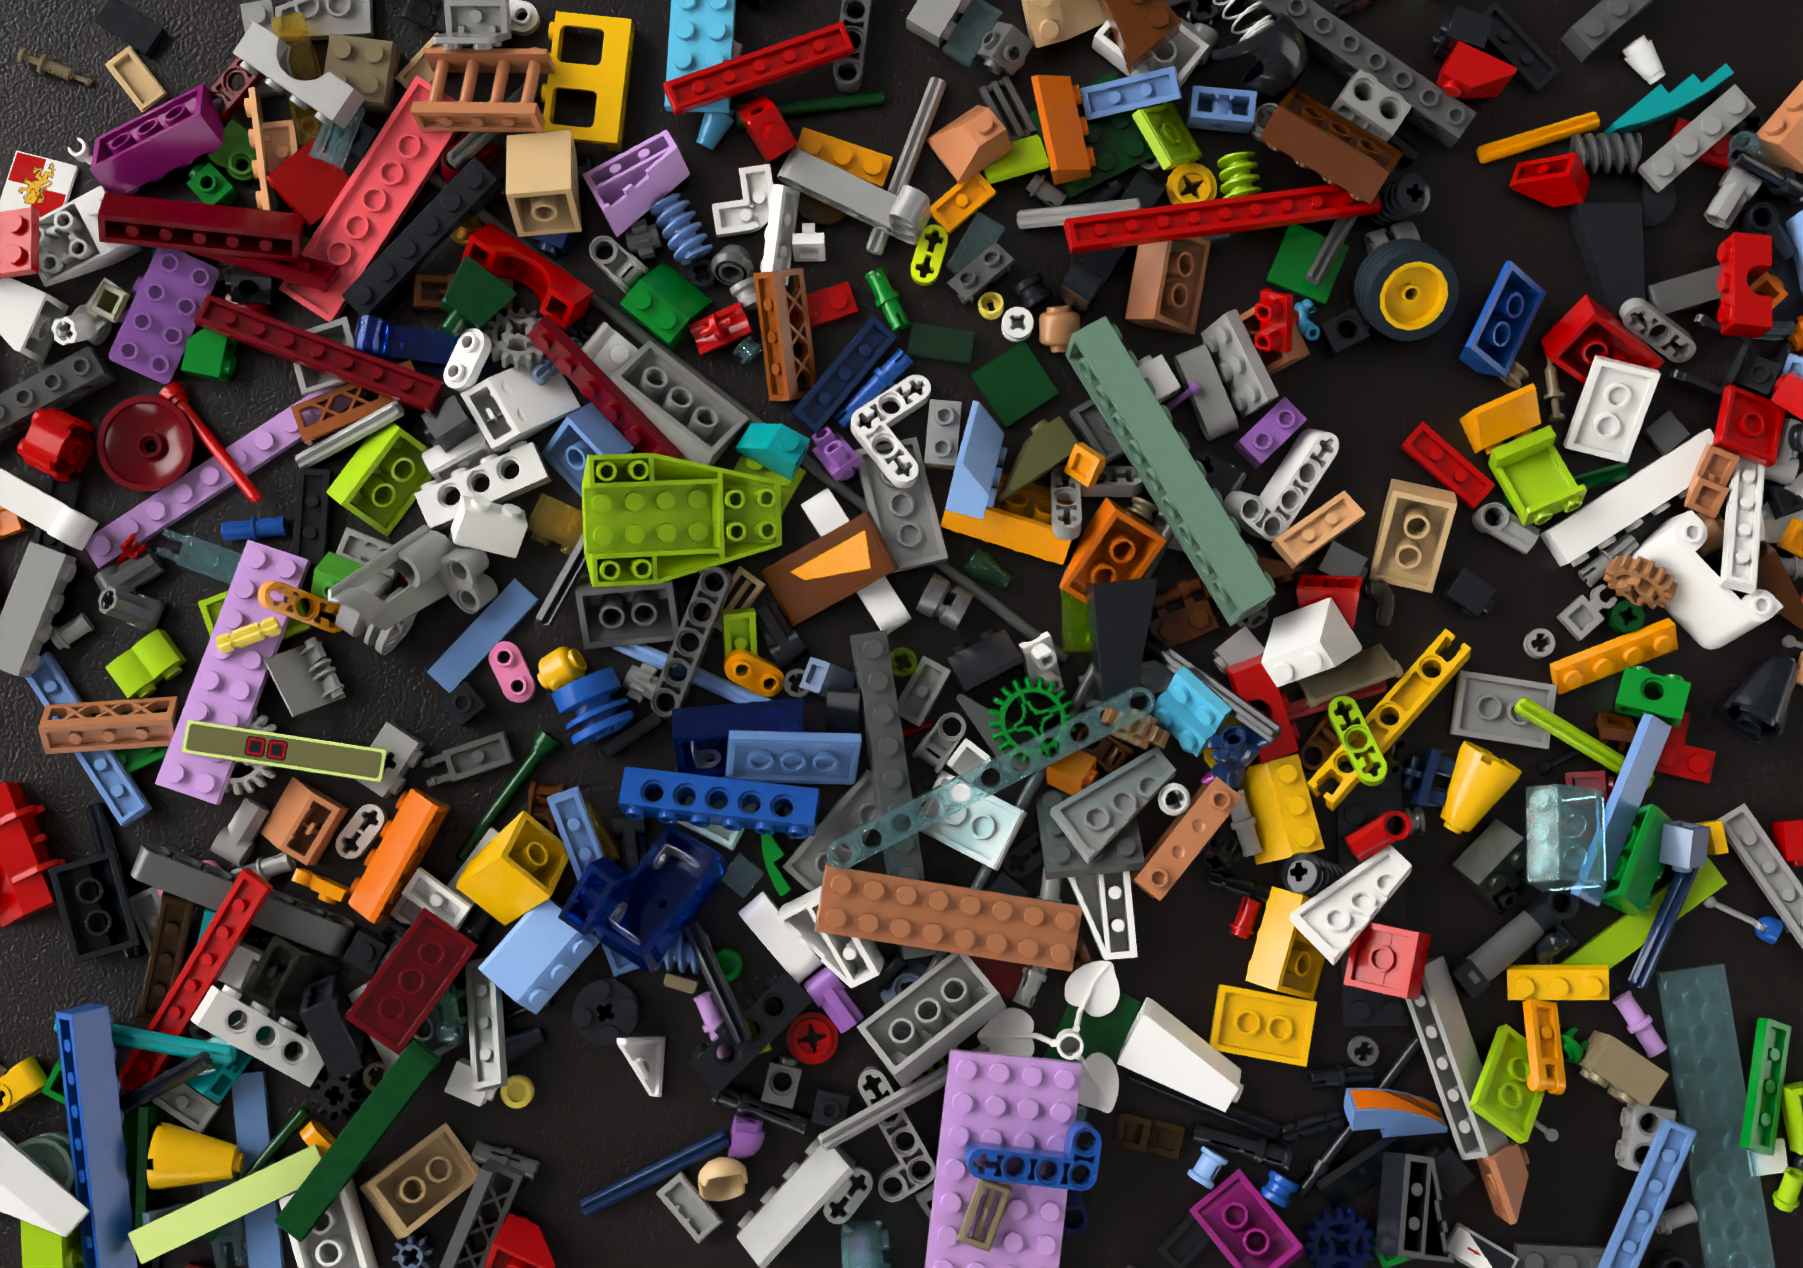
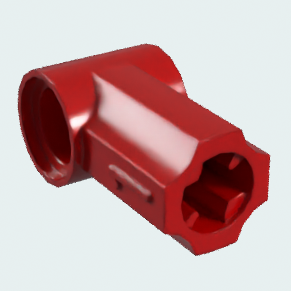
M1388 810L1383 812L1377 819L1344 837L1352 854L1358 862H1361L1395 841L1406 838L1411 831V821L1401 811ZM1393 816L1399 817L1402 822V828L1396 834H1390L1386 827L1388 819Z

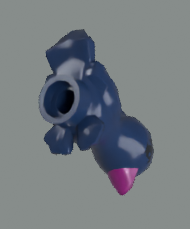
M1231 725L1226 727L1220 735L1214 733L1207 739V746L1210 750L1217 749V751L1211 754L1216 763L1200 782L1209 786L1215 777H1218L1233 790H1236L1244 781L1248 765L1256 758L1260 749L1271 745L1273 742L1267 741L1247 725Z

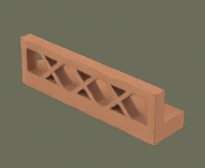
M177 696L46 705L38 727L45 754L169 746L177 727L175 718L179 701ZM157 709H167V712L152 713ZM125 711H133L128 715H119ZM93 713H101L95 717H87ZM68 715L63 719L52 720L53 716Z

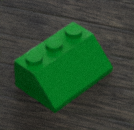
M1649 804L1638 809L1600 902L1630 916L1643 914L1644 911L1646 912L1650 908L1654 898V894L1651 893L1655 881L1657 882L1661 878L1665 868V864L1659 862L1662 829L1664 823L1674 821L1658 806Z

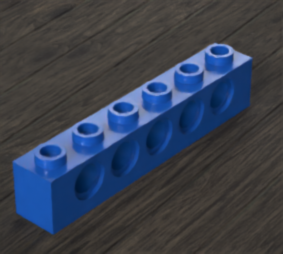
M625 766L618 804L621 813L634 820H643L645 817L658 818L660 822L667 824L686 821L690 822L693 826L702 828L709 827L712 824L723 826L724 829L729 831H741L742 828L755 829L757 833L763 835H773L775 832L788 833V836L792 838L804 839L807 836H815L820 791L818 788ZM658 792L663 794L662 798L656 802L647 800L652 793ZM686 796L695 798V801L687 806L679 803ZM717 800H725L728 802V804L722 809H714L711 807L712 804ZM754 803L760 806L759 810L754 813L744 811L748 804ZM782 807H788L793 810L786 817L776 814Z

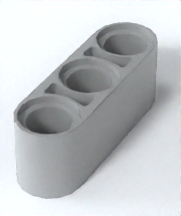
M1203 344L1175 355L1174 363L1185 391L1189 388L1191 382L1196 381L1201 385V391L1198 394H1191L1188 398L1205 438L1211 441L1238 430L1237 417L1207 347Z

